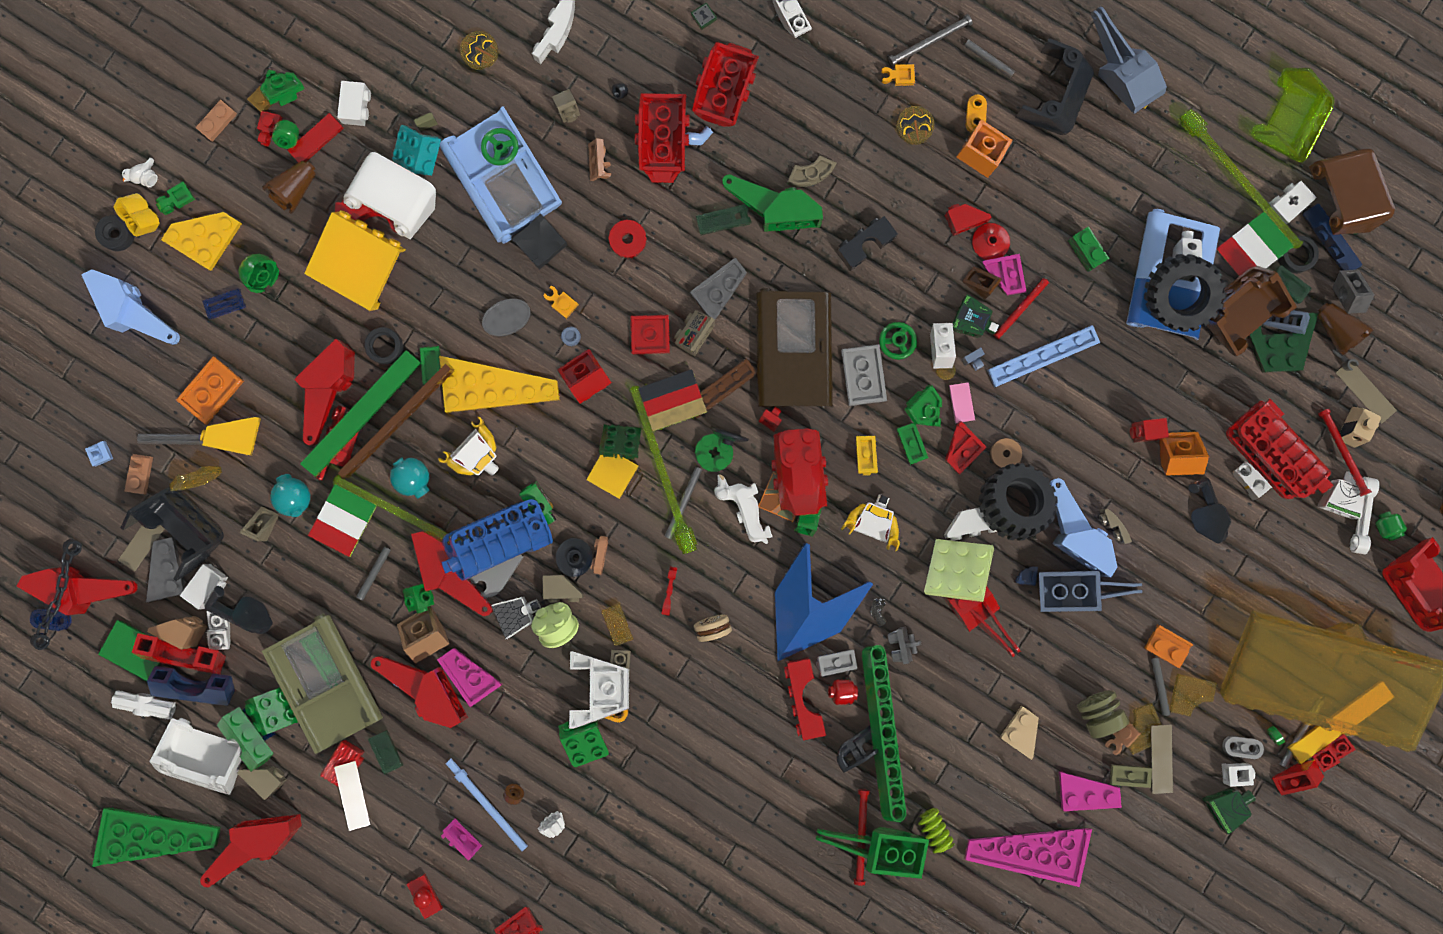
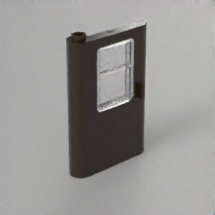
M770 288L760 289V292L756 293L758 407H833L831 293L771 291Z

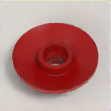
M987 223L975 231L972 238V247L975 253L984 260L1001 258L1010 247V237L1002 226L995 223ZM993 237L996 242L990 243L989 238Z

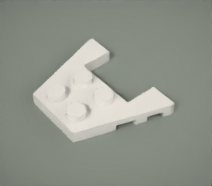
M573 651L570 652L571 670L590 669V710H570V729L629 709V669Z

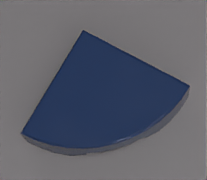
M1028 567L1018 574L1015 583L1035 586L1038 567Z

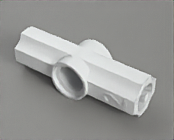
M116 691L111 701L112 708L131 711L134 715L156 716L171 719L176 710L175 702L157 699L155 696L144 693L133 694Z

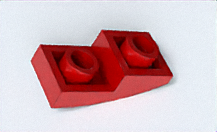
M1343 733L1312 757L1321 770L1325 772L1339 764L1341 758L1356 749Z

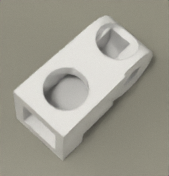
M1244 462L1233 471L1234 477L1248 491V495L1252 500L1260 498L1272 488L1264 477L1248 462Z

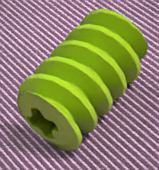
M937 808L923 812L919 816L921 820L918 822V825L925 824V827L921 830L922 832H929L925 836L927 839H932L929 846H936L932 850L933 854L944 852L955 845V843H952V836H948L950 832L948 829H945V822H941L942 816L937 815L939 813Z

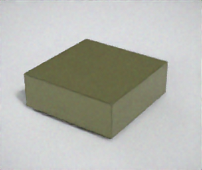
M431 112L414 120L420 131L438 125Z

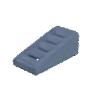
M1293 310L1284 318L1283 323H1280L1281 317H1276L1275 322H1272V316L1263 324L1294 333L1305 334L1310 316L1307 312ZM1290 316L1294 317L1291 325L1288 324ZM1298 319H1302L1300 326H1297Z

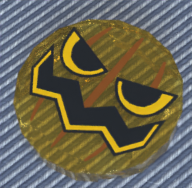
M475 31L468 34L462 40L460 46L461 56L465 64L476 70H483V68L492 66L499 54L494 38L483 31Z
M911 106L900 113L896 130L901 139L909 144L918 145L927 141L932 135L934 119L927 109L921 106Z

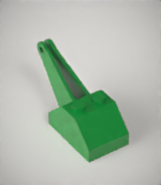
M730 174L723 177V187L763 218L764 232L821 227L823 221L822 207L802 190L787 188L785 191L778 193Z
M885 827L873 830L872 837L817 829L818 834L824 835L816 836L815 839L817 841L867 858L865 870L870 873L922 879L929 839L923 836ZM828 837L870 844V849L867 850Z

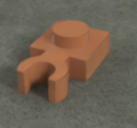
M1129 722L1126 727L1113 733L1116 738L1107 741L1105 746L1109 748L1112 744H1115L1116 750L1113 751V754L1118 755L1122 750L1123 744L1129 747L1141 733Z

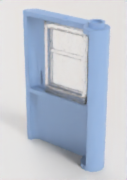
M501 107L497 113L459 137L450 136L441 141L440 149L497 242H502L503 244L509 242L513 235L529 226L540 213L544 217L562 204V201L504 107ZM494 128L508 129L518 140V153L506 165H493L486 161L481 153V141L484 135ZM505 134L493 135L497 141L505 142L511 140ZM488 140L486 149L488 154L494 158V145ZM500 145L498 147V150H501L503 148V145ZM513 146L509 147V154L506 157H500V160L507 158L511 154Z

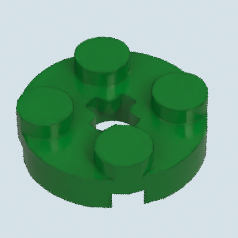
M716 434L704 436L698 442L695 449L698 463L703 469L710 472H718L725 469L733 459L732 446L722 443L723 439ZM715 447L720 452V455L712 458L709 450H713Z

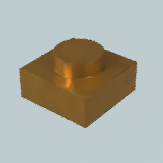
M259 86L247 100L260 112H266L272 105L261 94V86Z

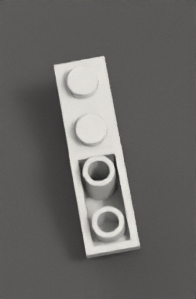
M559 0L557 7L552 8L548 20L551 28L548 27L542 41L536 43L533 48L532 54L538 63L542 64L551 50L559 53L564 45L574 18L575 0Z

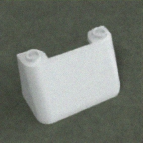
M371 152L365 158L344 194V203L348 207L359 209L364 204L393 220L397 234L408 239L414 236L435 210L436 189L430 182L375 152Z
M172 718L150 763L158 772L229 795L234 787L238 775L237 772L242 763V759L239 757L242 752L239 744L234 739L228 741L227 739L193 729L190 721L179 718V720Z

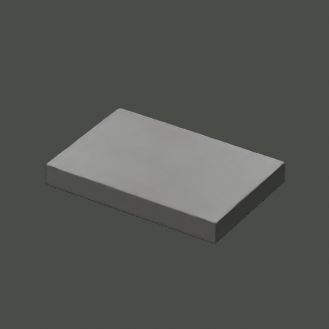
M880 345L842 349L841 354L848 405L855 406L886 402L887 396Z

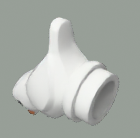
M149 158L145 163L138 164L131 169H124L122 172L123 182L131 181L135 184L141 183L147 187L154 186L158 179L155 172L151 170L154 159Z

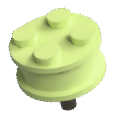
M559 602L537 610L531 627L533 632L539 636V641L544 647L556 648L564 645L565 648H570L572 646L570 640L576 634L579 623L577 618L572 615L570 607L563 602Z

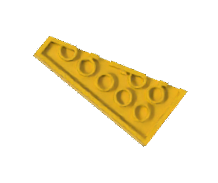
M439 356L440 368L448 364L454 369V372L442 384L446 413L560 400L557 380Z

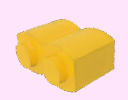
M138 193L117 198L113 206L117 215L125 221L129 231L136 237L156 231L160 224L158 216L148 208L147 201Z

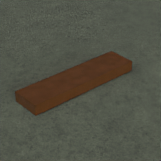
M747 358L700 392L707 411L757 375L756 370Z

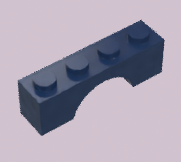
M154 666L147 680L151 696L228 706L235 692L232 676L212 674L205 681H193L181 676L173 668Z

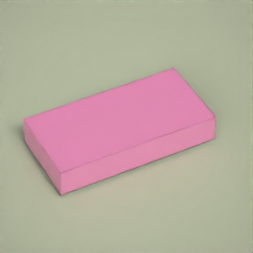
M969 382L950 385L949 391L955 424L959 421H974L975 416Z

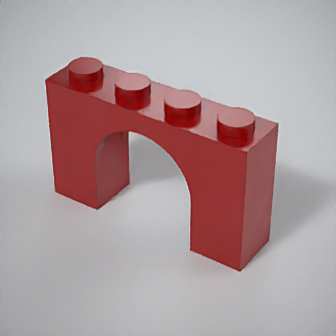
M139 633L132 653L141 659L221 675L226 658L219 650L198 646V649H180L162 641L158 637Z

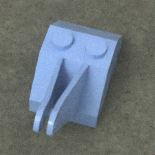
M95 270L81 274L105 327L122 333L133 328L172 345L179 342L180 335L142 305L141 293L136 286Z
M1060 478L1053 479L1050 485L1054 486L1056 490L1054 495L1058 498V503L1055 506L1058 507L1056 516L1061 534H1058L1052 544L1091 571H1100V576L1111 577L1117 569L1112 540L1107 537L1108 534L1099 528L1097 530L1091 528L1065 482Z

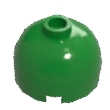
M263 254L249 255L239 266L240 281L251 292L266 291L264 288L268 285L270 287L273 286L278 279L279 268L276 266L277 263Z

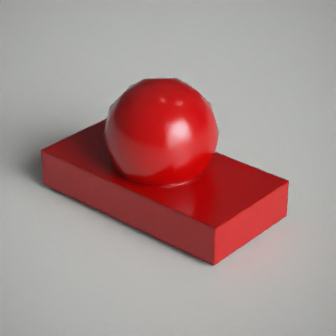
M426 874L406 884L413 896L414 905L419 908L424 919L443 909Z

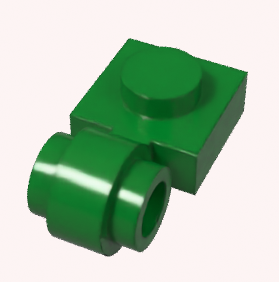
M181 182L167 190L169 198L167 196L159 197L156 200V206L161 213L168 215L174 211V204L180 209L195 200L186 183Z

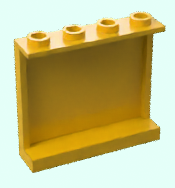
M342 210L340 212H332L304 274L369 311L377 310L381 304L378 299L400 252H405L406 249L401 247V243L397 240L385 238L384 233L381 231L369 229L365 222L353 220L350 218L351 215Z

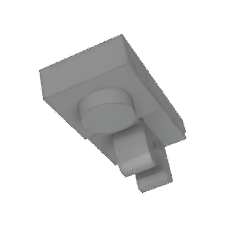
M854 650L817 657L816 666L817 670L820 671V676L857 669Z

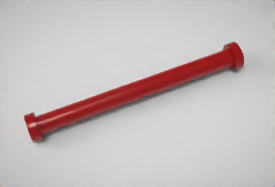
M1330 409L1318 413L1319 417L1323 418L1360 490V497L1372 493L1371 489H1368L1331 418Z
M858 789V794H860L858 835L866 836L867 801L870 790ZM858 842V847L865 849V843ZM857 855L854 885L864 886L866 882L864 880L865 858Z

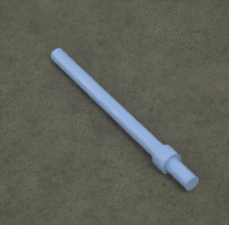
M451 758L446 765L455 774L456 780L464 784L521 851L526 849L527 844L467 777L466 771L464 769L461 770Z

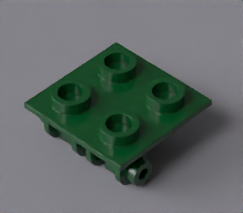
M604 424L599 447L600 455H603V457H613L615 454V458H617V455L620 454L621 459H623V455H625V459L634 460V458H638L642 428Z

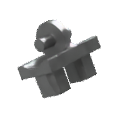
M900 627L888 634L889 643H899L900 650L892 651L893 662L909 664L913 661L912 654L918 653L916 646L922 645L921 640L915 641L914 634L908 635L906 627Z

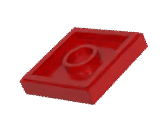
M669 315L631 316L632 355L670 353Z

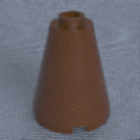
M300 161L266 182L262 189L264 191L267 189L270 192L268 197L284 211L288 208L289 213L292 214L316 175L314 172L315 167L308 161Z
M1326 303L1318 310L1320 312L1318 318L1341 356L1345 355L1350 348L1357 346L1374 331L1369 325L1348 314L1334 303L1330 305Z

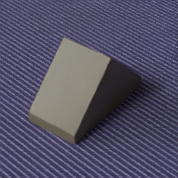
M261 506L241 529L240 533L256 541H267L279 514Z

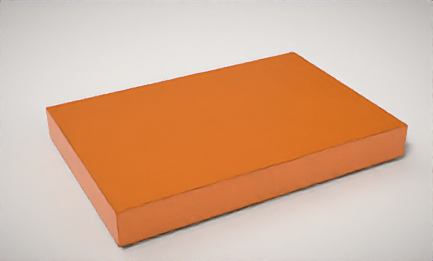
M213 356L176 401L207 425L244 380Z

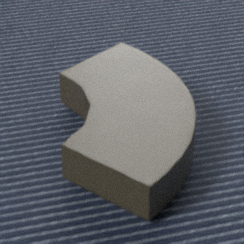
M819 156L814 163L808 166L795 165L787 184L796 187L818 184L832 173L837 163Z

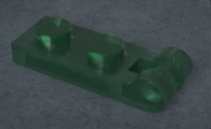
M743 204L696 216L700 236L752 224L751 217H748L747 213L749 211L748 206ZM739 213L741 219L736 220L735 214Z

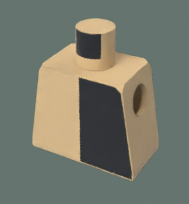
M1352 407L1340 431L1344 443L1355 448L1369 442L1379 426L1381 416L1364 408Z

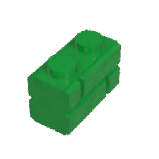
M1089 226L1068 240L1087 272H1090L1109 259L1106 252H1103L1102 246Z

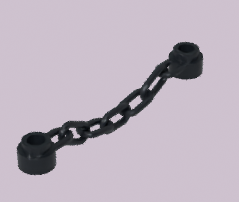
M68 539L63 543L62 567L56 584V595L49 604L46 616L38 625L36 634L32 635L30 639L31 646L37 650L47 648L50 643V639L46 635L50 622L61 606V599L68 585L69 564L72 562L73 557L82 550L81 543L75 539ZM66 554L70 555L69 561L64 560ZM61 578L65 579L64 587H59ZM53 604L57 606L54 613L50 611ZM41 626L45 628L44 633H39Z

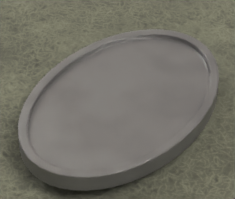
M519 299L500 301L487 310L482 320V326L492 336L502 337L514 334L527 324L531 315L530 307Z

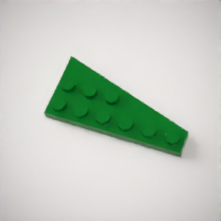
M106 807L102 812L92 867L215 848L218 844L221 827Z

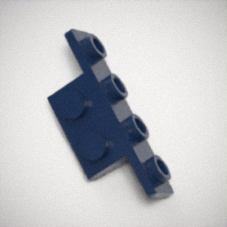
M1316 204L1302 214L1342 271L1356 270L1362 266L1361 261L1341 234H1332L1329 225L1330 218L1320 204Z

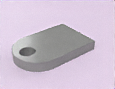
M522 554L469 579L475 586L479 581H484L487 587L484 592H481L485 598L493 597L503 590L524 556Z

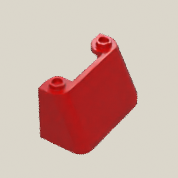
M1433 537L1423 540L1388 564L1382 571L1385 580L1416 624L1427 632L1443 629V572L1433 560L1440 553V547Z

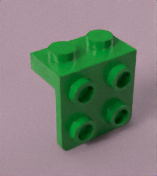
M281 688L245 701L246 713L251 717L252 725L260 736L298 722Z
M598 720L574 729L569 728V721L558 726L560 741L573 767L608 756L609 751L599 731Z

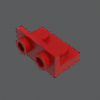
M525 907L494 929L496 934H539L543 927L537 924L529 907Z

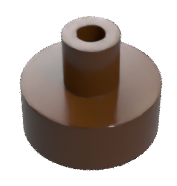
M516 784L508 785L503 793L504 800L510 805L519 804L524 796V790Z

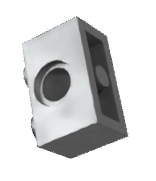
M1358 269L1340 271L1332 287L1348 314L1367 312L1374 297V293Z

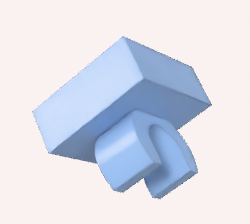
M106 441L85 448L92 466L96 467L113 459Z

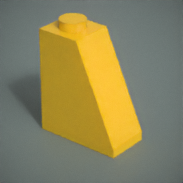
M253 417L207 426L206 430H202L200 441H203V446L252 456L261 418Z

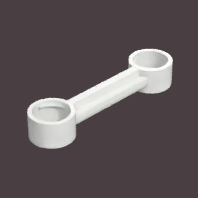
M1363 477L1368 489H1371L1372 493L1364 497L1361 519L1357 520L1356 533L1350 541V550L1353 553L1367 554L1370 549L1371 540L1368 536L1373 498L1379 491V481L1375 478Z

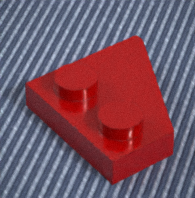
M959 421L956 425L945 461L958 474H961L980 455L986 446L962 421Z

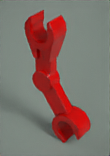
M670 566L667 597L663 603L661 613L663 615L669 616L670 597L673 592V580L676 579L677 567Z

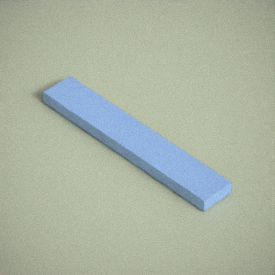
M1092 325L990 368L987 372L995 388L1100 343Z

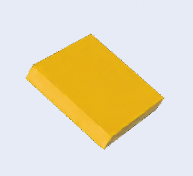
M615 454L613 457H603V455H600L586 480L620 499L639 466L624 457L621 459L619 454L617 458H615Z

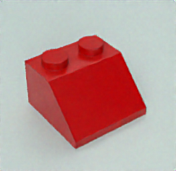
M590 349L558 369V372L579 404L590 399L591 396L612 383Z

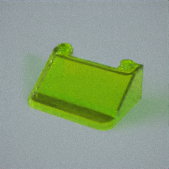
M1284 68L1277 81L1278 87L1282 88L1284 92L1267 125H1255L1251 136L1258 142L1297 162H1304L1316 143L1334 107L1335 100L1332 93L1311 68Z

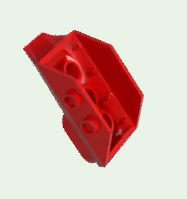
M716 42L710 51L709 57L704 58L702 64L704 71L702 75L699 74L697 77L696 85L698 88L692 108L694 114L705 121L719 126H734L743 101L747 102L750 94L748 90L749 84L753 85L756 73H754L759 56L752 54L750 49L733 43L724 45Z
M641 93L639 114H635V126H639V133H635V145H638L639 170L644 171L653 183H674L678 174L685 171V146H689V134H686V127H689V115H686V94Z
M795 429L773 435L774 460H771L772 472L776 471V479H773L774 490L778 491L781 510H789L794 516L818 514L822 507H827L825 486H828L827 474L824 475L823 470L826 467V458L822 456L819 431Z

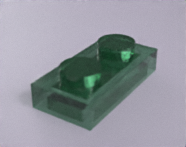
M1282 265L1275 270L1293 301L1300 304L1312 288Z
M388 730L368 739L384 775L403 766Z

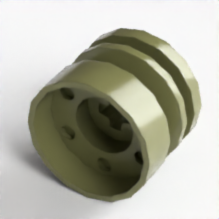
M1114 690L1093 694L1077 705L1078 711L1083 712L1081 714L1082 719H1091L1086 723V728L1091 738L1111 735L1129 724L1125 711L1123 709H1116L1120 705V701L1115 699L1117 694Z

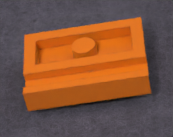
M1157 624V628L1150 636L1144 649L1180 669L1193 644Z

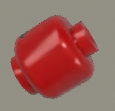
M837 679L833 681L832 686H829L828 696L832 698L833 703L836 705H851L854 700H857L858 687L851 680Z

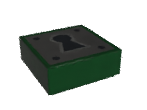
M707 3L691 12L692 18L701 30L717 20V17Z

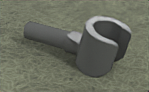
M1336 348L1332 351L1343 362L1342 367L1344 370H1353L1350 367V363L1353 366L1359 365L1356 359H1348L1344 355L1341 356Z

